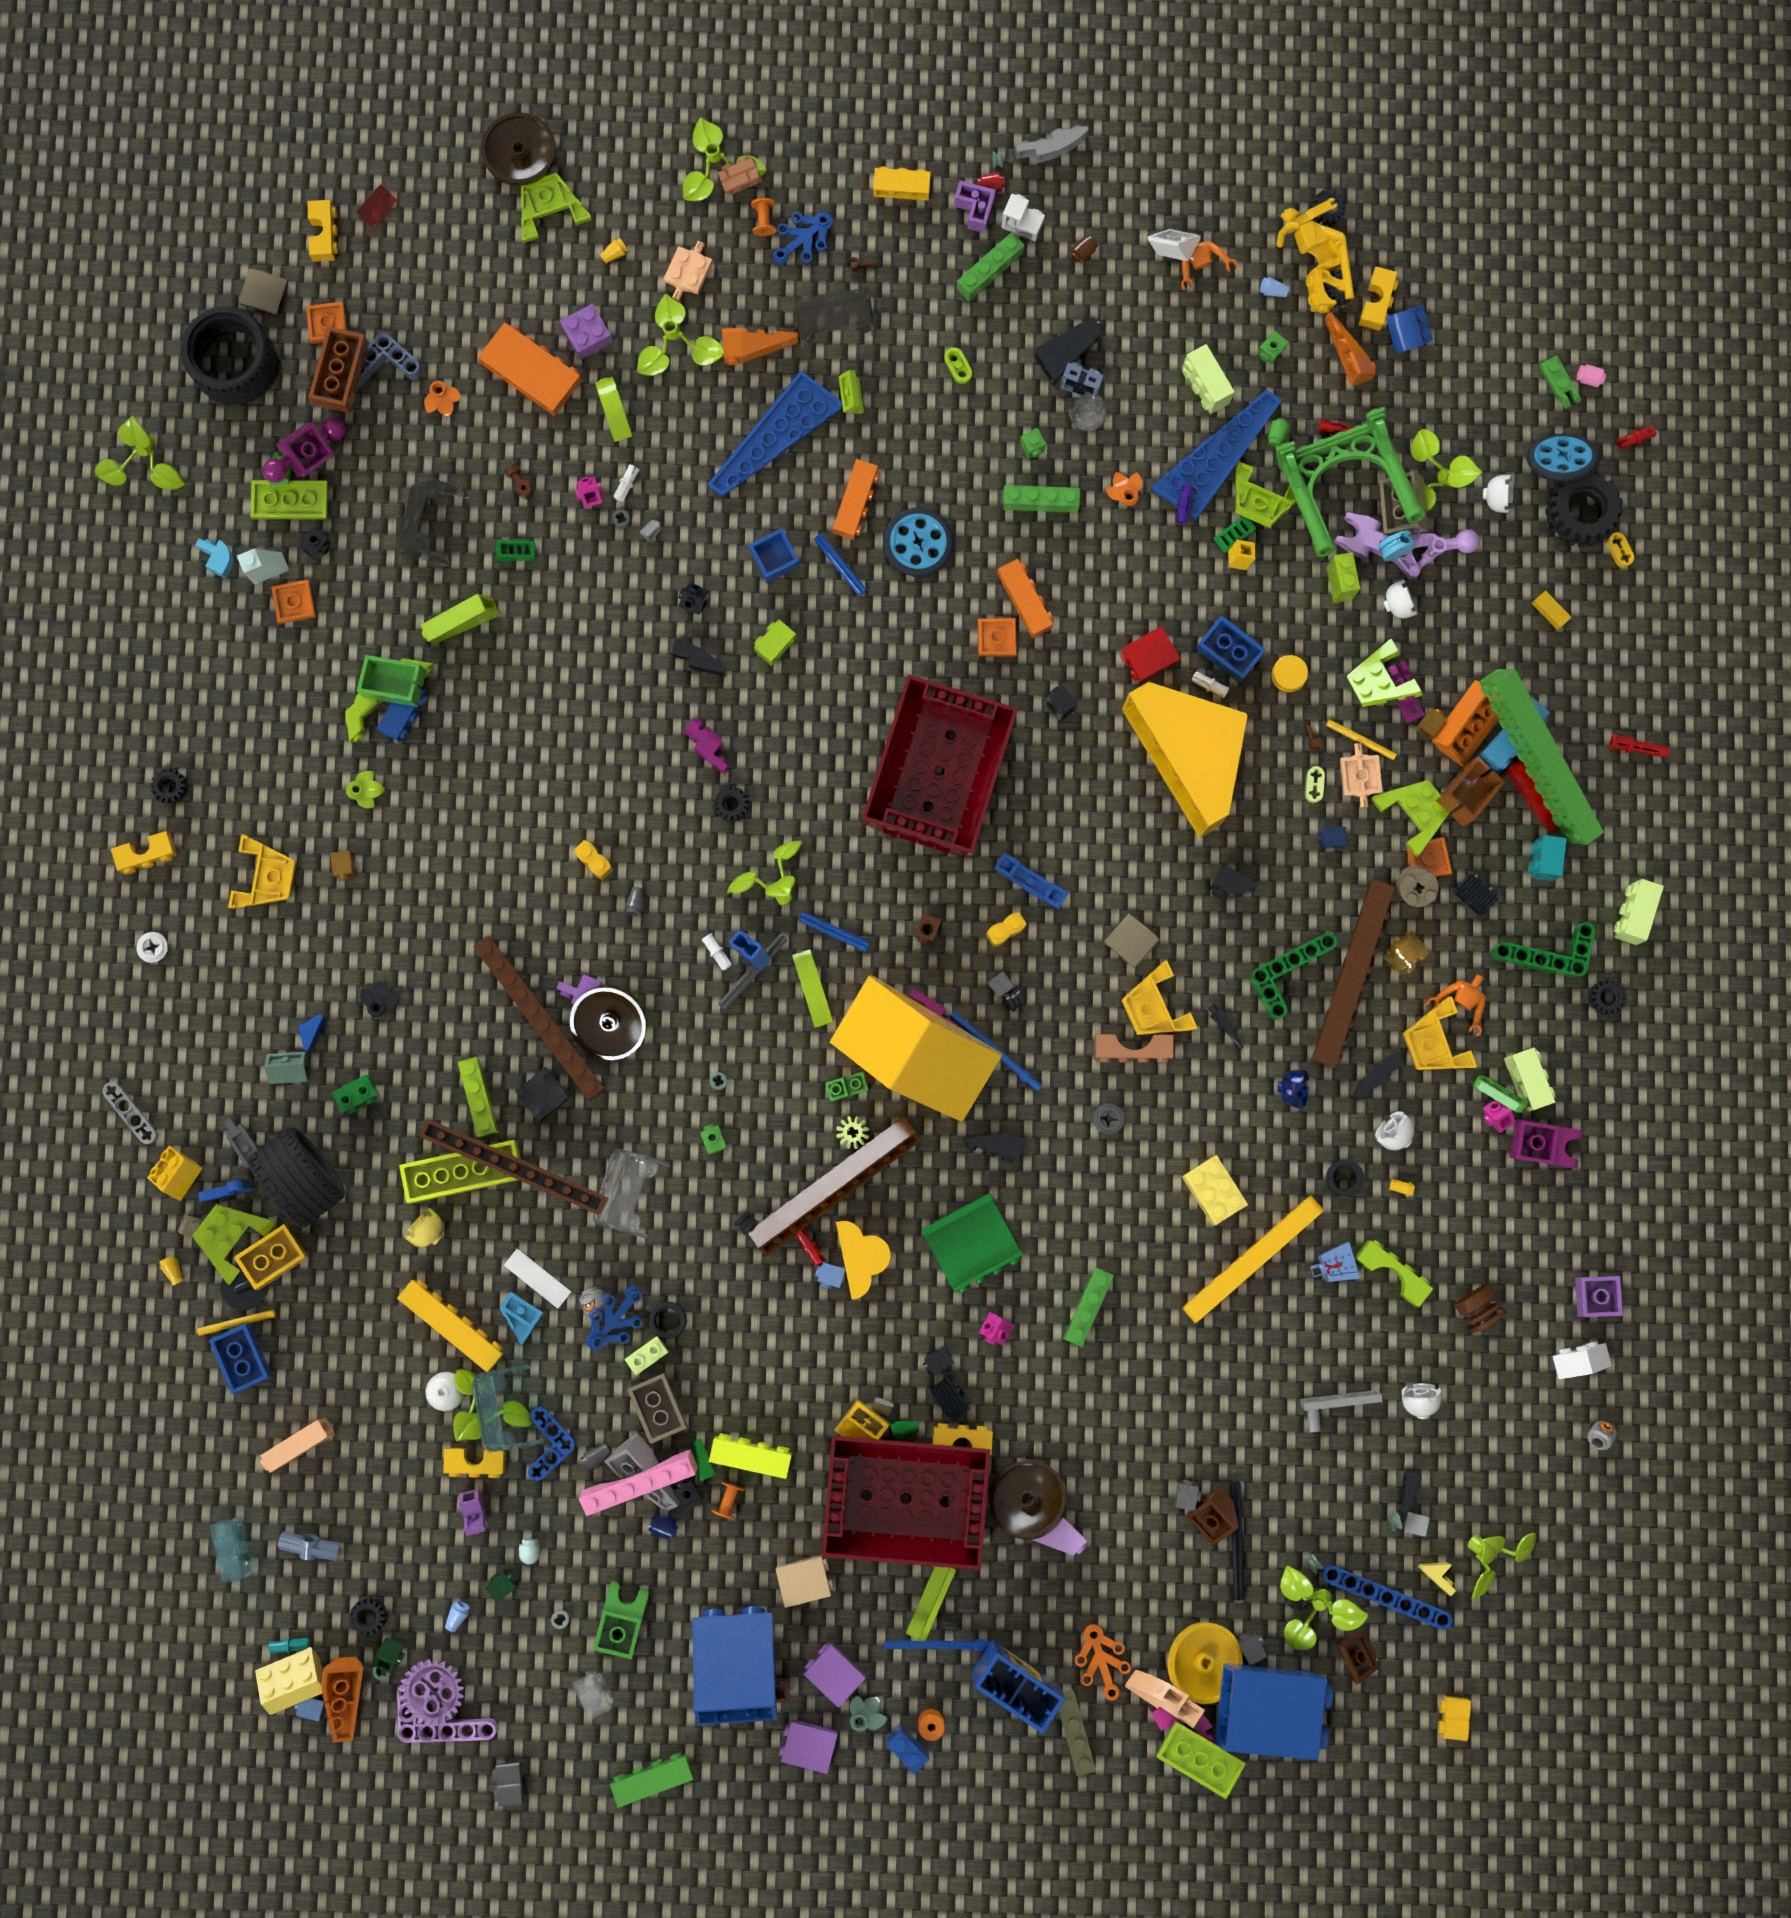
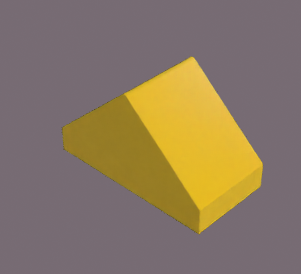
M1151 682L1130 692L1122 711L1200 839L1219 828L1229 815L1247 714Z
M873 975L868 976L830 1040L831 1044L890 1090L963 1122L1003 1053Z

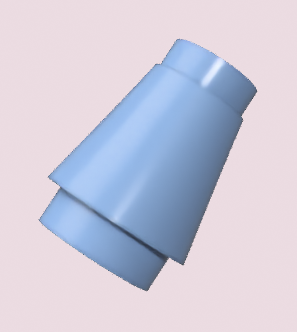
M1271 277L1264 278L1260 286V292L1265 296L1286 297L1289 291V286Z
M459 1600L452 1604L445 1625L447 1630L451 1632L456 1631L469 1615V1605Z

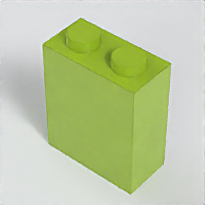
M1353 552L1334 555L1326 567L1333 602L1351 601L1360 590Z

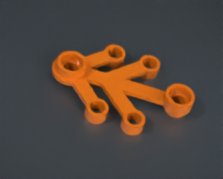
M1091 1624L1084 1630L1083 1635L1086 1641L1080 1653L1075 1656V1663L1080 1667L1085 1666L1087 1663L1086 1656L1093 1645L1095 1654L1086 1672L1082 1674L1081 1682L1085 1686L1091 1685L1093 1682L1092 1677L1099 1665L1105 1684L1103 1694L1107 1700L1114 1701L1119 1697V1689L1112 1683L1107 1663L1118 1668L1122 1674L1129 1673L1131 1667L1127 1661H1120L1104 1652L1100 1643L1112 1648L1113 1652L1117 1655L1124 1652V1645L1121 1642H1115L1104 1636L1102 1629L1098 1625ZM1092 1631L1097 1632L1096 1638L1090 1637ZM1121 1645L1122 1650L1119 1652L1115 1651V1646ZM1078 1657H1084V1662L1078 1663ZM1123 1664L1128 1665V1669L1126 1671L1121 1670V1666ZM1085 1676L1090 1677L1088 1683L1083 1682ZM1111 1689L1115 1690V1695L1109 1696L1108 1691Z

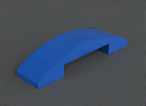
M1005 852L994 867L1004 877L1056 909L1060 908L1069 894L1059 886L1048 882L1026 868L1018 860Z

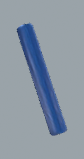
M823 534L817 535L814 538L816 544L858 596L863 595L866 592L865 586Z
M806 912L800 914V922L866 952L870 946L868 941Z

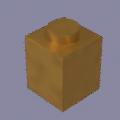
M1431 708L1416 726L1415 730L1431 740L1447 718L1444 717V713L1439 709Z
M350 850L330 853L334 877L344 881L350 880L351 876H356L354 856Z

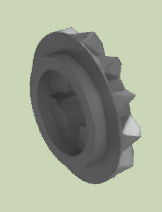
M1114 1104L1101 1105L1094 1113V1126L1099 1132L1104 1134L1118 1132L1124 1123L1122 1110ZM1110 1111L1111 1118L1117 1119V1121H1111L1107 1127L1106 1121L1100 1119V1117H1106Z

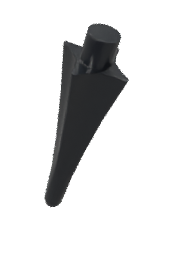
M1215 1004L1211 1005L1208 1008L1212 1013L1210 1017L1228 1034L1239 1049H1243V1045L1233 1031L1223 1008L1218 1009Z

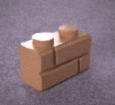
M743 157L735 165H724L722 170L718 172L724 191L729 196L763 181L757 163L752 157Z

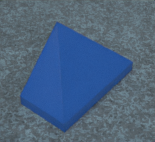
M319 1014L298 1026L304 1050L312 1053L327 1017Z

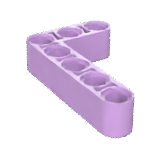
M416 1686L415 1693L419 1695V1688ZM398 1689V1737L402 1742L489 1740L498 1731V1723L491 1718L445 1720L446 1722L440 1724L438 1721L437 1726H433L431 1723L428 1727L432 1728L433 1735L428 1736L424 1733V1727H426L424 1721L418 1725V1718L410 1720L411 1716H407L404 1713L405 1707H401V1705L405 1702V1699H399L400 1696L404 1695V1692ZM484 1725L492 1726L493 1733L487 1734L483 1729ZM444 1726H450L453 1729V1734H445ZM464 1726H471L473 1734H466ZM410 1727L413 1730V1736H407L404 1733V1728Z

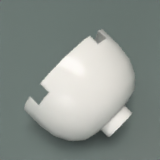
M1512 475L1496 476L1489 481L1488 487L1483 489V499L1487 500V504L1492 510L1500 513L1511 512V508H1508V503L1513 502V482H1509Z
M1403 579L1388 588L1386 592L1387 600L1383 602L1387 612L1391 611L1395 617L1405 619L1417 615V611H1412L1415 605L1408 587L1404 588L1402 585L1405 583Z
M1395 1112L1390 1115L1391 1119L1387 1123L1384 1120L1380 1124L1375 1134V1137L1378 1139L1377 1141L1389 1150H1400L1408 1147L1412 1143L1414 1136L1412 1121L1403 1112Z
M438 1373L427 1383L426 1399L436 1410H453L464 1400L465 1394L461 1393L455 1386V1373Z
M1418 1383L1413 1384L1414 1388L1407 1389L1406 1386L1402 1389L1403 1406L1410 1414L1417 1416L1419 1419H1426L1438 1411L1441 1405L1440 1388L1437 1390L1435 1385Z

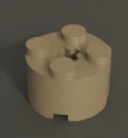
M1414 865L1405 868L1398 876L1396 890L1407 904L1414 907H1423L1436 899L1438 882L1436 877L1426 868ZM1417 883H1419L1420 886L1418 887V889H1415L1414 887H1416Z

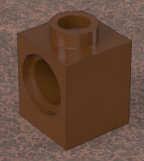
M923 913L915 937L918 938L917 941L926 945L928 943L933 944L941 920ZM930 926L933 932L930 935H925L922 932V928Z

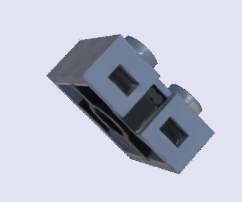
M1068 362L1060 389L1096 401L1103 375L1095 369L1087 371L1078 363L1071 364Z

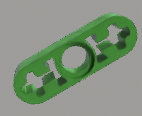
M1479 1075L1474 1083L1477 1089L1513 1111L1522 1113L1527 1105L1524 1099L1485 1076Z

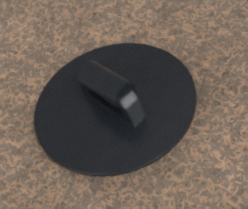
M236 1265L235 1267L240 1272L230 1285L222 1278L220 1285L222 1298L234 1309H253L265 1299L268 1285L260 1290H255L240 1266Z

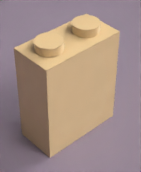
M822 1555L776 1566L775 1568L785 1608L831 1596V1591L834 1590L832 1579H828L826 1571H829L827 1559L823 1560Z

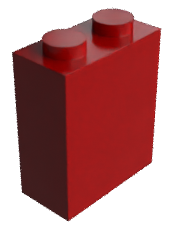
M1162 626L1123 647L1120 655L1122 662L1125 665L1128 664L1131 669L1129 673L1134 681L1137 680L1139 684L1174 666L1181 659Z

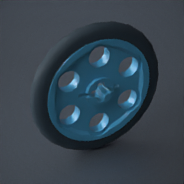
M1562 433L1548 435L1537 440L1528 450L1526 458L1529 467L1538 476L1551 481L1568 482L1582 479L1591 474L1599 464L1600 456L1595 445L1589 440L1578 435ZM1565 444V445H1567V446H1566V447H1561V446H1559V445ZM1543 450H1549V451H1551V452L1545 453V452H1542V451H1543ZM1582 450V451H1584V452H1583V453H1577V452H1575V451ZM1543 462H1549V463H1551V464L1544 465V464H1542V463H1543ZM1581 462V463H1584V464H1583V465H1577V464H1575V463ZM1560 468H1565V469H1567V470H1566V471H1560V470H1558V469H1560Z
M911 508L900 512L888 523L883 535V549L889 563L899 572L912 577H924L941 570L950 559L954 548L953 533L947 521L940 514L926 508ZM917 520H924L926 526L922 529L917 528L915 525ZM902 526L907 527L909 530L905 536L898 533V529ZM939 531L941 534L940 539L933 540L930 537L931 532ZM914 533L916 534V537L919 539V541L923 540L921 542V549L920 546H918V544H913L915 543ZM904 545L906 552L899 554L896 552V547ZM936 549L939 555L936 558H931L928 555V551ZM913 556H919L921 563L913 565L910 560Z

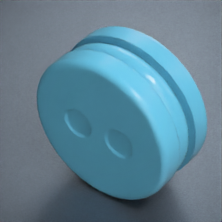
M1406 530L1384 539L1378 545V549L1385 561H1391L1411 552L1416 547V542L1413 540L1411 532Z

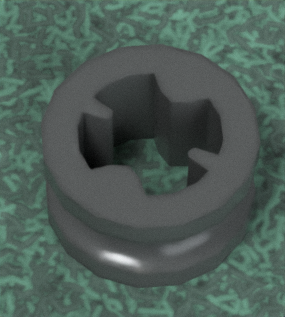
M617 510L613 514L612 519L616 527L623 529L630 524L629 514L625 510ZM624 515L626 521L619 523L617 517Z

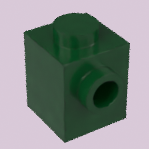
M505 1570L501 1574L498 1571L490 1578L492 1582L485 1589L496 1603H499L518 1586L516 1583L518 1580L511 1572L508 1573Z
M386 1637L375 1657L374 1667L392 1674L396 1664L400 1665L405 1653L402 1652L404 1644L396 1639Z

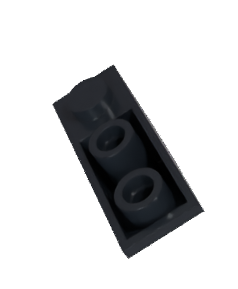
M1010 1133L965 1138L962 1142L966 1144V1148L974 1151L977 1148L984 1150L983 1154L994 1157L995 1154L1002 1156V1161L1012 1164L1013 1161H1018L1025 1139Z

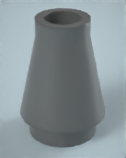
M632 887L625 906L626 914L641 916V913L644 911L642 888Z
M603 1444L583 1453L584 1456L581 1457V1460L589 1471L591 1469L595 1470L611 1452Z

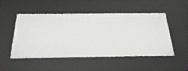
M518 1249L515 1250L504 1264L506 1268L556 1308H559L571 1293L569 1289Z

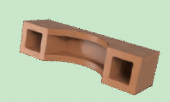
M1096 1034L1094 1036V1059H1099L1101 1063H1109L1111 1059H1118L1119 1063H1129L1130 1059H1138V1063H1149V1059H1157V1063H1168V1060L1173 1059V1035H1153L1146 1047L1139 1050H1130L1122 1046L1114 1034Z

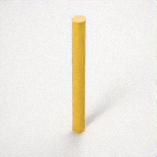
M1330 719L1326 724L1327 727L1358 743H1362V745L1391 760H1394L1397 755L1393 751Z
M275 1310L197 1328L198 1336L273 1318L276 1317Z

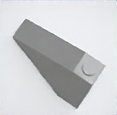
M639 1434L627 1439L604 1460L621 1479L636 1475L659 1464L652 1449ZM670 1485L647 1493V1498L666 1512L680 1504Z

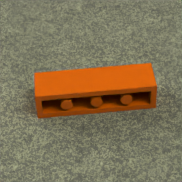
M856 459L833 526V534L855 540L856 535H860L863 526L860 524L861 519L866 518L868 512L866 505L868 500H872L874 494L872 487L874 483L877 484L880 476L877 465Z
M1016 559L998 568L997 575L1033 639L1051 630L1054 619L1050 612H1046L1042 596L1037 595L1034 581L1032 579L1029 580L1026 575L1028 571L1023 562L1020 563Z

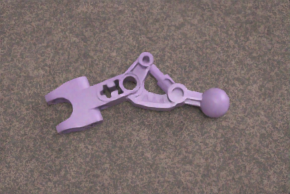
M1347 512L1344 520L1355 527L1356 536L1353 538L1337 536L1334 543L1348 553L1353 552L1354 556L1362 559L1367 558L1369 551L1382 557L1378 545L1389 536L1378 532L1381 523L1368 516ZM1468 529L1460 531L1456 538L1444 539L1432 533L1412 535L1413 540L1416 542L1415 548L1429 547L1421 555L1422 558L1416 562L1412 550L1404 557L1391 561L1397 564L1408 579L1413 580L1419 575L1421 568L1427 562L1431 563L1436 556L1441 555L1444 551L1459 549L1463 553L1475 551L1479 546V537L1476 532Z

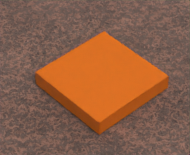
M344 302L306 306L311 344L324 342L328 326L347 330Z
M309 579L271 587L278 624L316 617Z
M1016 618L978 619V656L1016 657Z
M1444 837L1430 839L1418 857L1406 845L1410 866L1418 865L1424 867L1436 878L1452 874Z

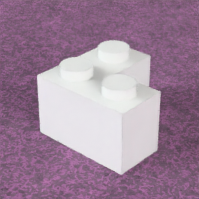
M1011 194L1003 212L1001 228L1036 242L1044 223L1045 215L1038 209H1029V200L1024 196Z
M1597 1341L1576 1347L1574 1351H1571V1348L1559 1350L1560 1354L1553 1356L1559 1379L1593 1374L1612 1366L1606 1343L1598 1344Z

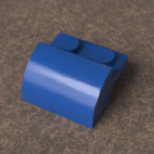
M1423 304L1386 317L1396 353L1433 341Z

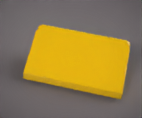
M1546 590L1532 602L1534 607L1557 630L1572 618Z

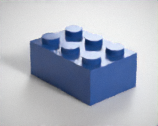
M1222 615L1195 649L1239 684L1266 651V649Z
M251 1323L243 1324L209 1340L231 1394L242 1392L273 1377Z

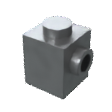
M1183 1480L1182 1483L1177 1482L1174 1500L1176 1508L1195 1511L1196 1502L1199 1503L1201 1499V1491H1198L1199 1487L1194 1485V1481Z

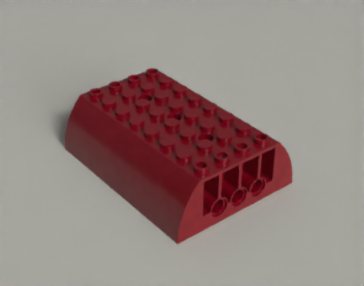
M908 674L862 821L880 833L951 855H972L1018 708ZM953 731L956 734V738L952 741L947 740L945 737L946 732ZM942 767L945 773L942 776H936L934 769ZM930 802L934 807L933 810L925 812L922 808L924 803Z
M832 1436L822 1557L981 1570L991 1449ZM864 1489L871 1490L872 1498L864 1500L861 1497V1492ZM907 1492L911 1495L912 1499L909 1503L901 1502L900 1496L902 1493ZM942 1496H948L951 1499L947 1507H943L939 1503Z

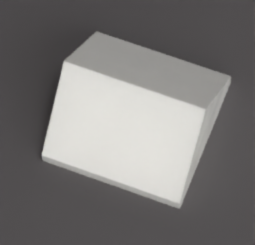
M1168 229L1148 236V241L1158 255L1189 261L1200 241V235Z

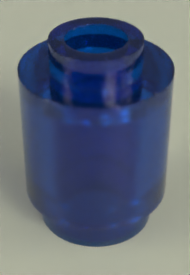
M660 1515L652 1517L648 1531L652 1532L653 1535L670 1540L671 1537L675 1538L678 1530L676 1521Z

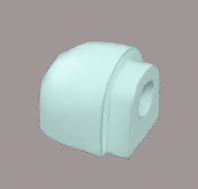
M523 1539L522 1544L519 1545L521 1561L528 1565L537 1562L540 1555L538 1540Z

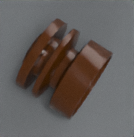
M1490 1284L1476 1288L1454 1304L1460 1316L1471 1315L1465 1323L1466 1325L1473 1324L1469 1329L1473 1334L1492 1327L1507 1314L1505 1308L1498 1309L1502 1305L1500 1301L1490 1302L1496 1295Z

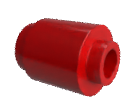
M999 172L982 175L981 178H977L979 186L996 190L995 192H1000L1002 187H1005L1003 175L1000 176Z

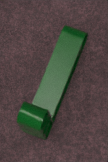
M1583 922L1574 928L1568 956L1507 942L1495 945L1491 950V955L1496 961L1577 978L1584 975L1588 970L1595 928L1589 922ZM1581 927L1587 929V936L1581 934ZM1578 945L1583 947V955L1577 952ZM1499 947L1505 949V956L1499 955ZM1518 951L1524 954L1523 961L1517 958ZM1537 955L1542 957V965L1536 962L1535 958ZM1555 960H1559L1561 962V969L1555 967ZM1574 964L1579 965L1580 973H1576L1573 970Z
M1325 933L1251 972L1250 982L1271 1019L1280 1020L1287 1014V1006L1273 980L1335 948L1337 938L1334 934ZM1324 938L1331 940V947H1326L1323 944ZM1308 946L1314 949L1315 954L1313 956L1306 953ZM1290 955H1295L1297 957V964L1290 963ZM1273 964L1280 965V973H1275L1272 970ZM1256 972L1264 975L1262 982L1255 979ZM1265 989L1273 992L1271 999L1264 996ZM1274 1006L1281 1008V1016L1273 1013Z

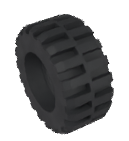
M1592 472L1579 480L1560 482L1551 492V496L1546 503L1548 507L1545 509V514L1549 515L1547 519L1548 525L1552 524L1553 526L1551 531L1553 534L1558 533L1560 535L1558 539L1562 542L1567 540V544L1571 546L1578 543V547H1585L1587 544L1588 546H1593L1597 542L1603 541L1619 524V517L1623 513V509L1620 508L1623 500L1618 498L1620 491L1618 488H1613L1614 483L1611 480L1609 482L1605 480L1606 476L1602 474L1596 476V472ZM1573 495H1585L1593 499L1599 508L1598 521L1593 524H1585L1576 520L1569 510L1570 497Z

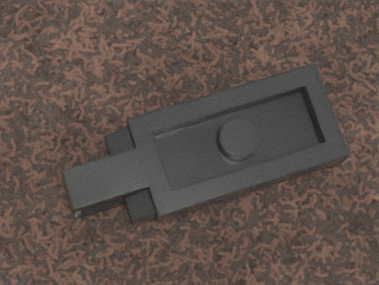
M229 1118L224 1122L229 1130L226 1132V1138L247 1170H250L248 1164L249 1156L258 1151L259 1148L246 1128L241 1123L237 1125L233 1118Z

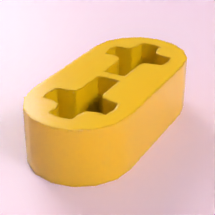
M1619 532L1610 535L1607 539V546L1615 563L1622 568L1628 567L1634 561V554L1625 536ZM1614 538H1615L1616 540L1619 539V540H1620V543H1619V544H1617V543L1613 544L1612 541H1613ZM1622 556H1624V557L1628 556V560H1627V561H1625V560L1622 561L1620 558H1621Z

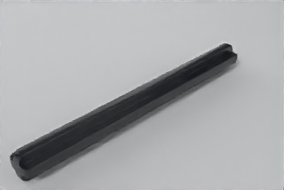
M1231 1481L1230 1498L1234 1501L1239 1526L1237 1530L1231 1533L1234 1600L1242 1601L1245 1599L1241 1483L1239 1481Z

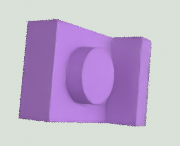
M583 974L578 988L559 981L557 989L561 991L560 995L571 999V996H574L571 1002L574 1005L585 991L603 985V983Z
M479 1489L459 1493V1506L464 1517V1532L466 1536L485 1531L487 1516Z

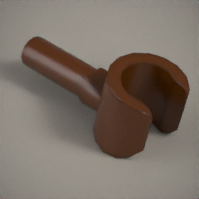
M857 257L849 259L851 263L857 262L856 265L850 266L853 271H857L860 267L876 266L875 261H859Z
M1306 724L1309 735V748L1319 750L1321 739H1314L1310 724Z

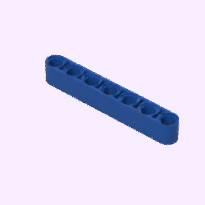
M1331 1564L1323 1566L1321 1570V1577L1331 1585L1439 1629L1445 1630L1452 1625L1451 1615L1440 1608ZM1330 1569H1334L1336 1573L1333 1579L1327 1578V1572ZM1353 1577V1585L1347 1587L1345 1585L1346 1578ZM1367 1584L1372 1586V1591L1369 1594H1365L1363 1591ZM1389 1592L1391 1595L1390 1599L1383 1602V1593ZM1407 1599L1409 1606L1406 1609H1401V1602ZM1426 1607L1427 1614L1420 1617V1608ZM1444 1614L1446 1617L1445 1622L1438 1624V1617Z

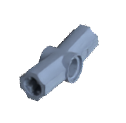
M283 1531L278 1540L279 1549L299 1554V1557L303 1560L321 1558L337 1561L339 1556L340 1543L319 1540V1537L313 1534L301 1536Z

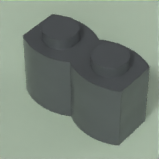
M521 1761L497 1763L495 1769L492 1770L493 1781L497 1783V1789H494V1801L498 1802V1807L523 1804L524 1787Z

